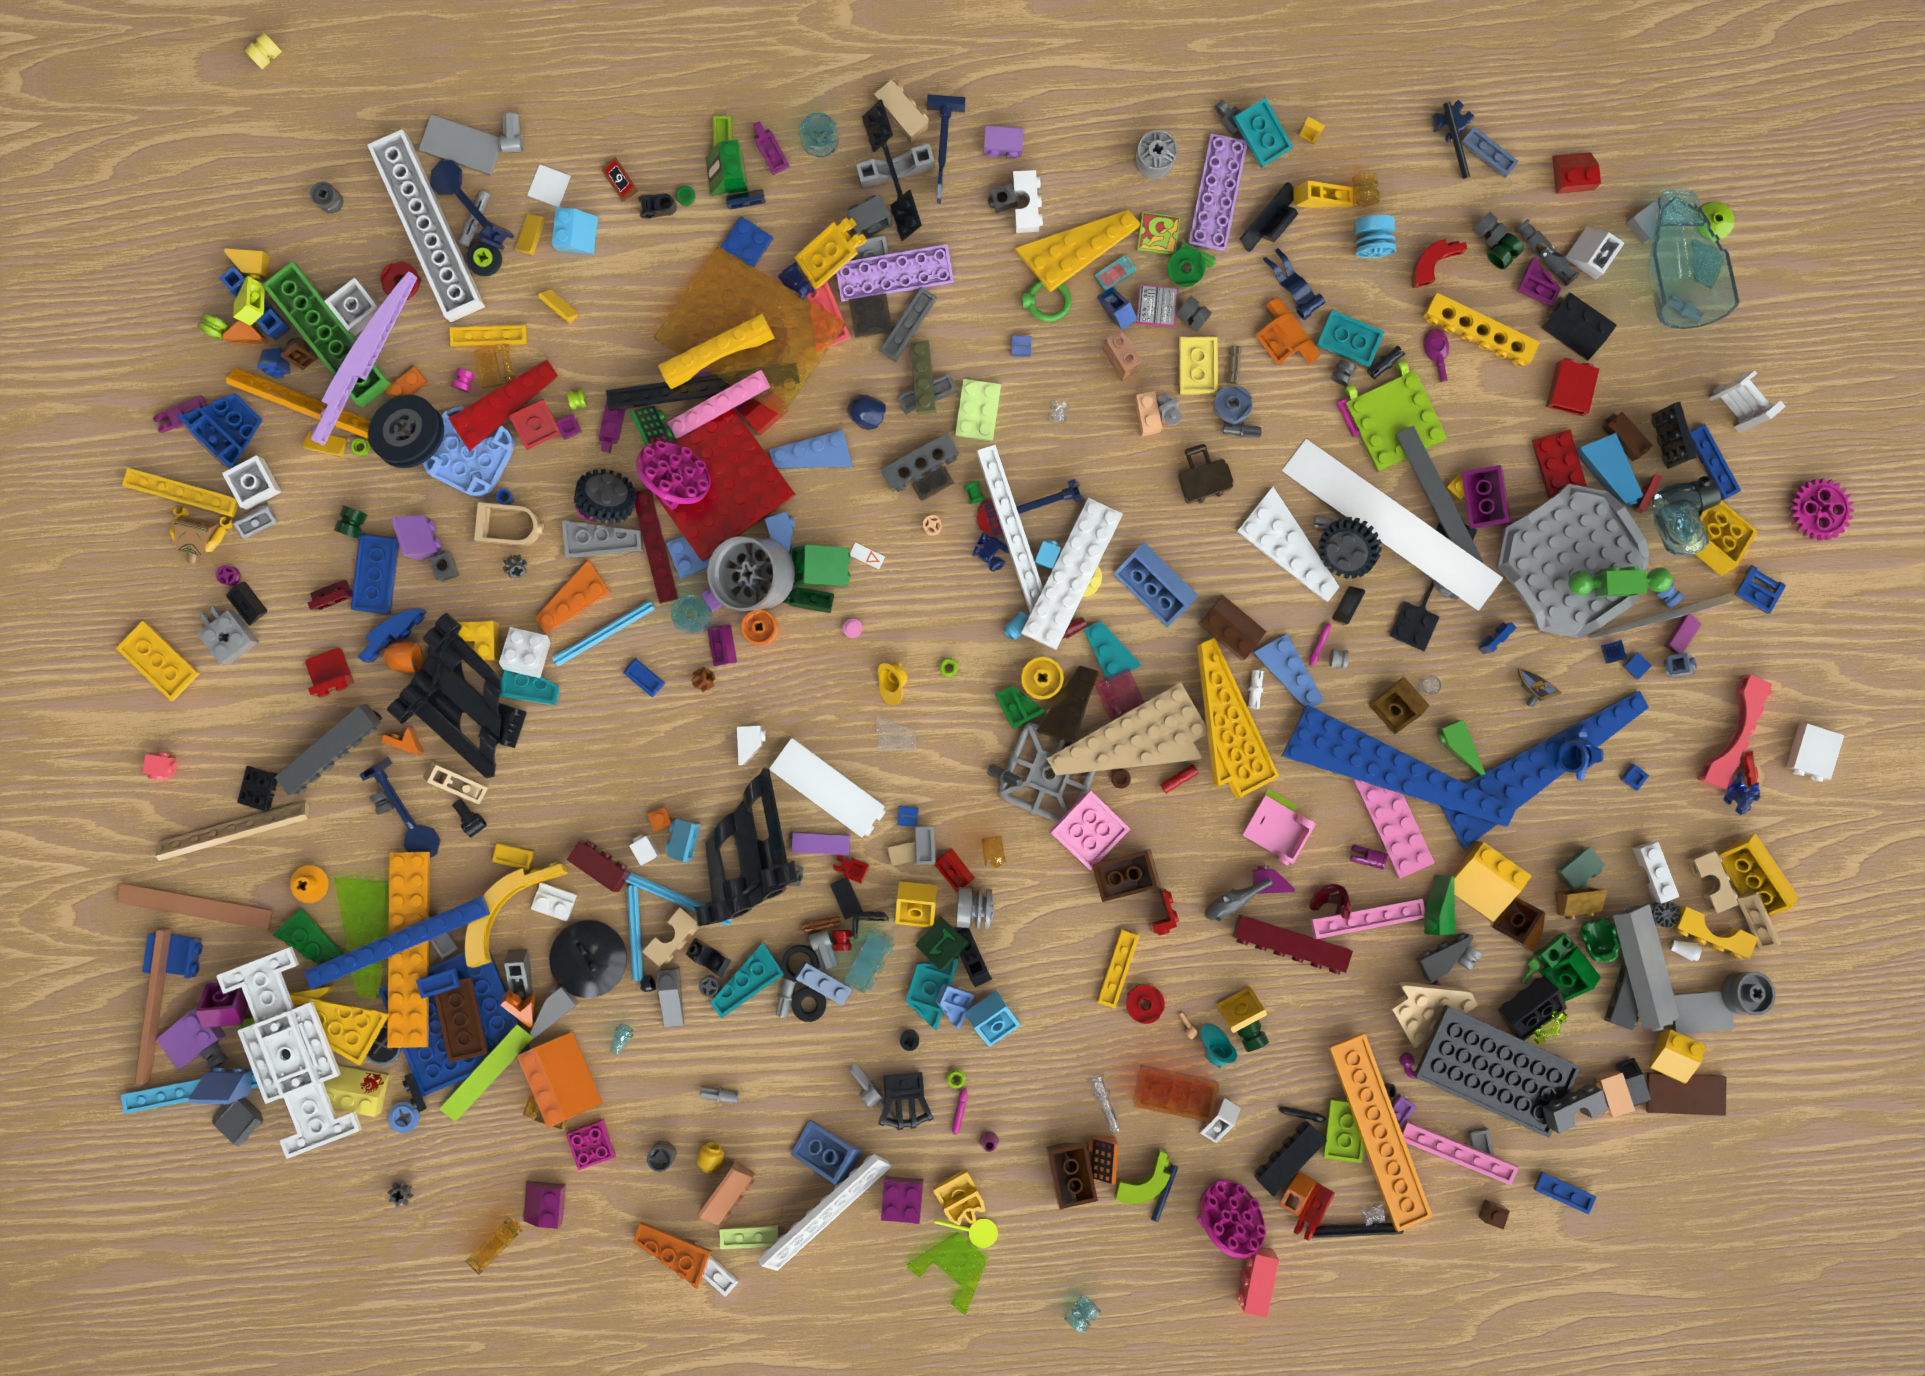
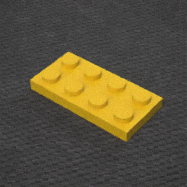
M141 621L116 647L170 701H174L200 674L146 621Z

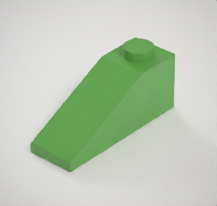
M1459 720L1438 728L1439 733L1437 735L1440 743L1444 744L1451 753L1476 775H1484L1485 771L1465 721Z

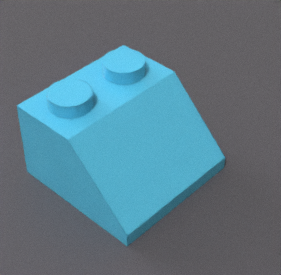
M556 207L551 245L556 251L594 255L598 216L577 209Z
M676 818L675 821H672L670 826L671 840H667L665 847L667 856L682 862L692 861L701 823Z
M997 991L988 995L987 998L965 1012L974 1029L989 1047L1021 1026Z

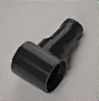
M459 799L452 805L462 818L461 828L470 838L487 826L481 815L473 811L471 812L462 799Z

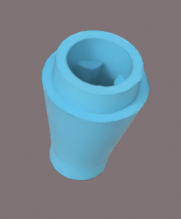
M1019 611L1004 626L1003 633L1012 640L1020 638L1029 617L1024 612Z

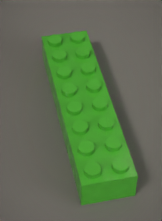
M292 261L262 285L335 376L357 338L347 331L325 303L326 299L301 267ZM375 362L366 380L358 378L350 397L357 405L364 408L385 392V389L392 383Z

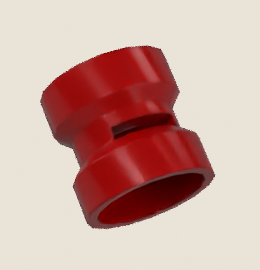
M833 930V937L835 938L833 950H852V944L849 940L852 937V930Z

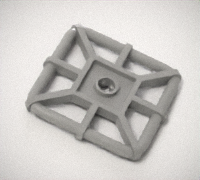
M1028 722L1019 735L1012 755L1008 757L1009 762L1006 767L1011 773H1013L1016 763L1030 768L1027 779L1017 788L1013 786L1006 789L1008 784L1000 782L998 796L1008 803L1030 811L1033 815L1038 814L1058 823L1063 816L1039 807L1044 793L1057 797L1065 815L1068 810L1062 798V793L1066 783L1080 789L1075 801L1076 804L1088 790H1091L1090 785L1096 771L1087 772L1083 784L1068 779L1070 774H1055L1054 777L1047 779L1044 771L1052 768L1047 758L1054 754L1042 750L1034 732L1037 731L1040 724ZM1029 733L1037 749L1033 764L1019 759ZM1055 738L1060 741L1055 753L1062 750L1064 743L1069 745L1073 743ZM1025 786L1040 790L1035 804L1009 795V793Z

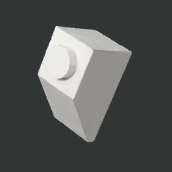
M762 726L737 727L739 765H745L763 746V741H766V731L762 730Z
M1224 1098L1215 1107L1200 1134L1217 1143L1235 1126L1241 1108Z

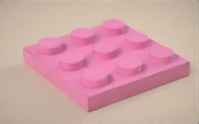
M1088 790L1049 832L1091 871L1093 869L1092 864L1099 863L1130 828L1091 790Z

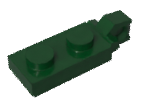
M797 587L790 591L782 603L797 608L831 613L834 593Z

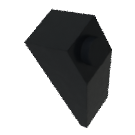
M955 927L954 929L969 943L959 955L974 987L992 980L970 929Z

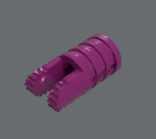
M1352 845V851L1363 854L1365 857L1351 855V862L1369 865L1382 870L1385 868L1387 853Z

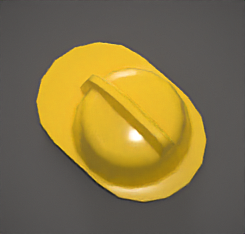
M900 662L895 664L882 663L878 667L880 695L888 705L896 706L902 700V688L907 682V674Z

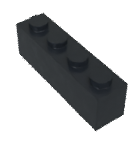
M1308 1121L1300 1123L1295 1130L1296 1133L1292 1137L1288 1136L1283 1141V1146L1278 1151L1275 1150L1269 1156L1270 1160L1265 1165L1261 1164L1255 1171L1254 1177L1273 1197L1328 1141Z

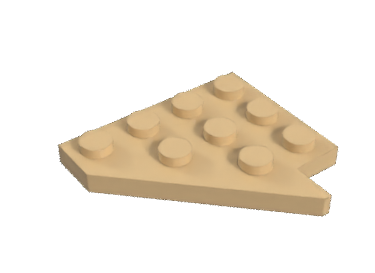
M1410 982L1399 983L1405 995L1389 1005L1414 1048L1431 1037L1445 1005L1465 1014L1478 1006L1468 988Z

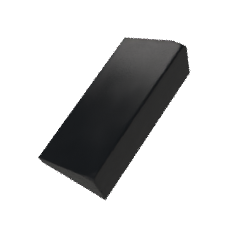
M246 582L236 584L226 595L249 626L267 613L265 606Z
M1349 586L1332 619L1343 626L1349 624L1365 594V590Z

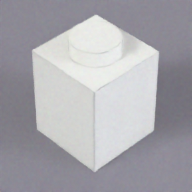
M641 834L632 840L633 844L629 845L640 865H644L660 856L649 835L644 837Z

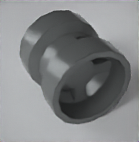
M1339 360L1337 370L1333 372L1331 379L1340 385L1348 386L1350 376L1354 374L1356 366L1348 361Z
M385 791L370 796L371 802L376 806L375 811L377 815L395 808Z
M218 1043L211 1045L200 1053L202 1058L208 1061V1066L211 1070L228 1059L220 1051L221 1047Z

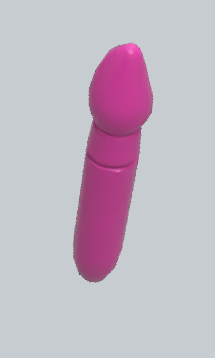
M1327 623L1320 633L1313 653L1310 655V666L1314 665L1319 659V654L1331 629L1330 623Z
M963 1088L959 1095L952 1127L954 1135L960 1130L965 1102L968 1098L966 1088Z

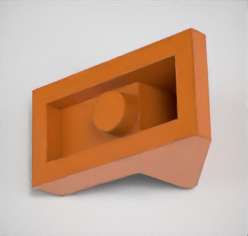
M413 727L406 728L403 739L401 735L391 732L390 735H383L381 740L383 743L415 755H423L424 752Z
M511 990L505 992L500 1005L531 1028L536 1015L535 994L532 993L523 1001L519 995L514 994Z

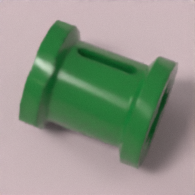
M979 481L963 486L969 496L970 505L985 500L979 488Z

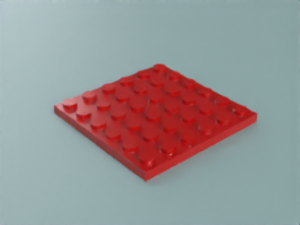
M734 408L687 433L673 443L691 449L695 456L705 462L711 479L710 489L706 496L696 503L678 504L677 508L671 510L660 497L655 495L702 562L710 558L721 543L730 538L739 537L796 496Z

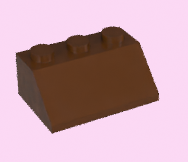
M1224 595L1218 599L1198 623L1199 626L1241 661L1249 656L1267 632Z
M1086 1142L1062 1143L1046 1147L1059 1209L1098 1201Z

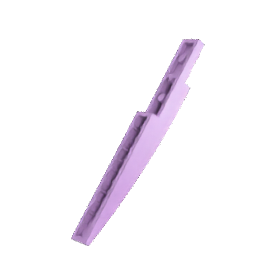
M408 271L396 285L350 349L322 399V402L328 406L323 409L319 424L313 428L311 440L323 446L325 445L358 378L367 379L417 280L413 273Z

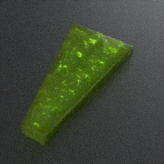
M334 877L348 952L386 937L389 920V882ZM383 960L352 973L356 997L378 999Z

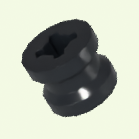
M914 1030L904 1031L900 1038L901 1047L907 1051L915 1050L920 1041L918 1033Z

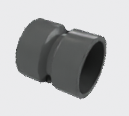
M321 181L311 188L310 196L312 201L323 211L333 214L341 210L344 202L343 196L331 184Z
M1491 211L1472 229L1479 237H1484V242L1490 248L1509 231L1503 223L1497 222L1498 218Z
M1190 296L1176 316L1183 322L1188 321V326L1197 332L1212 312L1205 306L1200 307V302L1193 296Z
M667 1141L655 1144L647 1155L649 1167L657 1172L668 1169L676 1158L675 1147Z

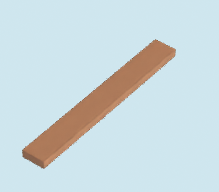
M120 883L117 903L267 930L270 929L273 910L126 883Z
M172 928L158 929L155 935L135 1076V1084L139 1085L151 1080Z

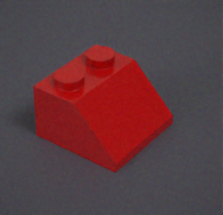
M1591 152L1555 155L1552 157L1556 194L1594 191L1601 184L1600 166Z
M770 388L735 407L759 436L788 412L787 407Z

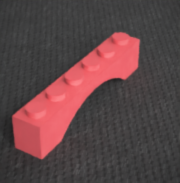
M1752 674L1743 675L1736 691L1739 718L1735 734L1721 753L1705 762L1698 777L1699 781L1717 789H1727L1733 781L1732 775L1741 763L1740 757L1742 752L1748 747L1747 741L1749 736L1756 729V720L1763 713V704L1771 695V683Z

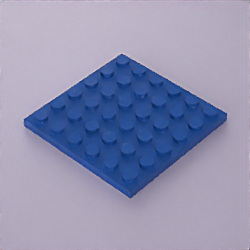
M491 952L492 962L475 968L467 966L465 953L429 968V976L456 968L459 980L469 977L473 978L489 1053L449 1062L435 996H429L428 1047L402 1048L422 1097L468 1078L517 1024L521 1027L519 1020L500 1005L503 995L507 990ZM388 986L378 989L388 1012ZM529 1044L519 1054L530 1050Z

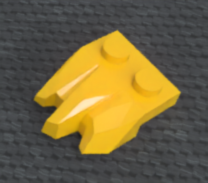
M967 1169L932 1187L949 1221L957 1225L961 1224L963 1217L970 1224L976 1223L975 1211H986L979 1190Z

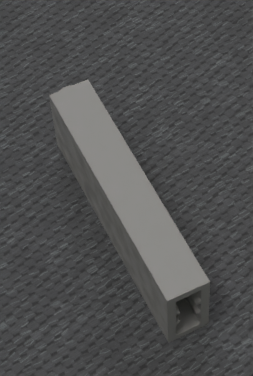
M1650 904L1631 906L1614 914L1613 918L1643 1029L1651 1028L1652 1031H1659L1664 1029L1663 1026L1673 1024V1021L1680 1016Z

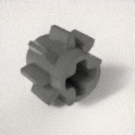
M511 554L507 560H504L505 566L503 570L509 574L510 578H520L524 573H527L525 567L528 564L526 559L522 560L520 554L518 556Z
M405 1181L400 1186L398 1183H394L392 1185L393 1189L387 1192L391 1198L389 1202L396 1203V1207L401 1202L403 1205H407L409 1203L408 1199L414 1196L410 1190L412 1186L408 1187L405 1185Z

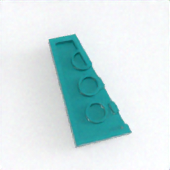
M764 942L710 1002L720 1018H723L784 975L781 966Z

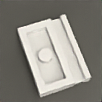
M540 882L531 909L564 921H569L578 894Z

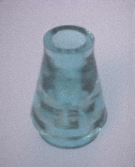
M620 1024L619 1027H616L610 1048L611 1052L621 1054L624 1047L632 1039L634 1030L630 1026Z

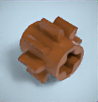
M702 667L692 673L695 677L691 681L696 689L705 692L714 687L712 682L716 678L711 670Z

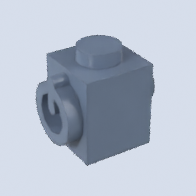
M1688 653L1667 656V659L1664 660L1667 676L1680 677L1695 674L1694 669L1697 668L1695 657Z

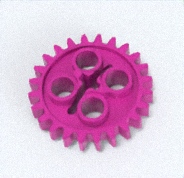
M1825 478L1819 481L1814 479L1811 482H1805L1804 486L1798 487L1799 492L1793 493L1796 499H1792L1790 502L1794 506L1788 509L1794 511V514H1791L1789 517L1796 519L1792 525H1799L1797 531L1804 530L1802 536L1810 534L1811 540L1816 537L1817 541L1829 540L1831 537H1838V533H1844L1845 529L1843 527L1850 526L1847 520L1853 519L1849 513L1854 512V509L1849 508V505H1852L1854 502L1847 500L1851 494L1845 495L1846 488L1839 489L1840 483L1833 485L1832 479L1827 482ZM1820 492L1823 493L1824 500L1820 498ZM1806 505L1810 507V513L1806 511ZM1833 506L1836 507L1837 514L1833 512ZM1819 519L1823 521V527L1819 525Z

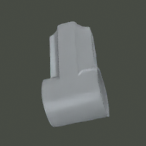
M505 113L502 115L503 135L500 137L502 152H523L519 114Z
M828 929L810 934L809 940L813 950L816 951L821 969L825 970L838 965Z

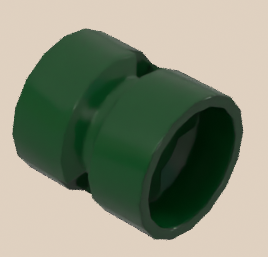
M1506 233L1498 241V244L1494 245L1487 252V257L1494 266L1505 270L1513 262V259L1517 258L1524 251V246L1515 235Z
M343 505L340 512L341 520L337 521L334 531L358 539L362 530L360 525L364 524L367 514Z
M1259 1020L1237 1031L1238 1035L1244 1038L1242 1044L1246 1052L1255 1051L1269 1043L1265 1032L1260 1031L1261 1023Z

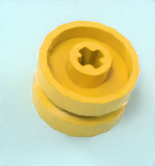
M1038 657L1026 664L1020 679L1022 688L1027 695L1034 699L1045 700L1059 692L1064 677L1063 671L1057 662L1051 658ZM1040 675L1045 677L1044 682L1038 681Z

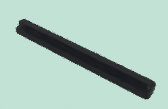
M1393 1223L1318 1226L1311 1238L1403 1234L1404 1230L1397 1232Z

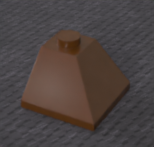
M1515 897L1499 915L1493 928L1519 945L1533 951L1543 935L1545 912Z

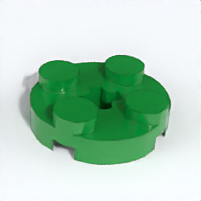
M1190 247L1178 249L1172 254L1167 264L1169 277L1182 287L1195 285L1202 279L1206 271V262L1201 252ZM1185 262L1192 265L1189 272H1185V269L1181 268Z

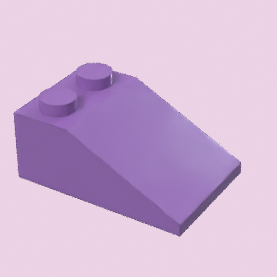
M426 516L391 518L404 556L423 561L434 557L435 553L441 551L442 544L440 539L436 538L434 532L436 526L432 519L430 520Z
M197 1007L179 1019L156 1039L177 1070L185 1067L199 1057L202 1051L227 1036L220 1026L203 1028L196 1013Z

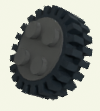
M597 469L593 470V474L590 471L586 472V476L582 475L580 480L578 479L574 495L575 507L579 509L581 515L585 513V518L589 519L592 516L593 522H597V519L601 520L600 524H605L606 520H608L609 525L613 524L614 519L617 523H620L622 519L625 521L628 516H631L635 505L636 489L633 487V483L628 482L626 476L621 479L622 474L617 473L616 476L613 475L614 471L610 470L609 474L606 473V469H601V473Z
M1343 517L1338 521H1334L1321 535L1318 544L1321 545L1318 548V552H1322L1320 559L1326 560L1323 563L1324 566L1330 565V572L1336 570L1337 576L1340 577L1341 574H1344V578L1347 579L1350 575L1354 579L1358 575L1362 577L1365 573L1367 574L1380 558L1379 553L1382 550V547H1379L1381 540L1376 539L1379 536L1378 533H1372L1374 527L1371 525L1367 528L1366 524L1368 522L1363 521L1359 523L1360 518L1357 517L1352 520V517H1347L1344 520Z

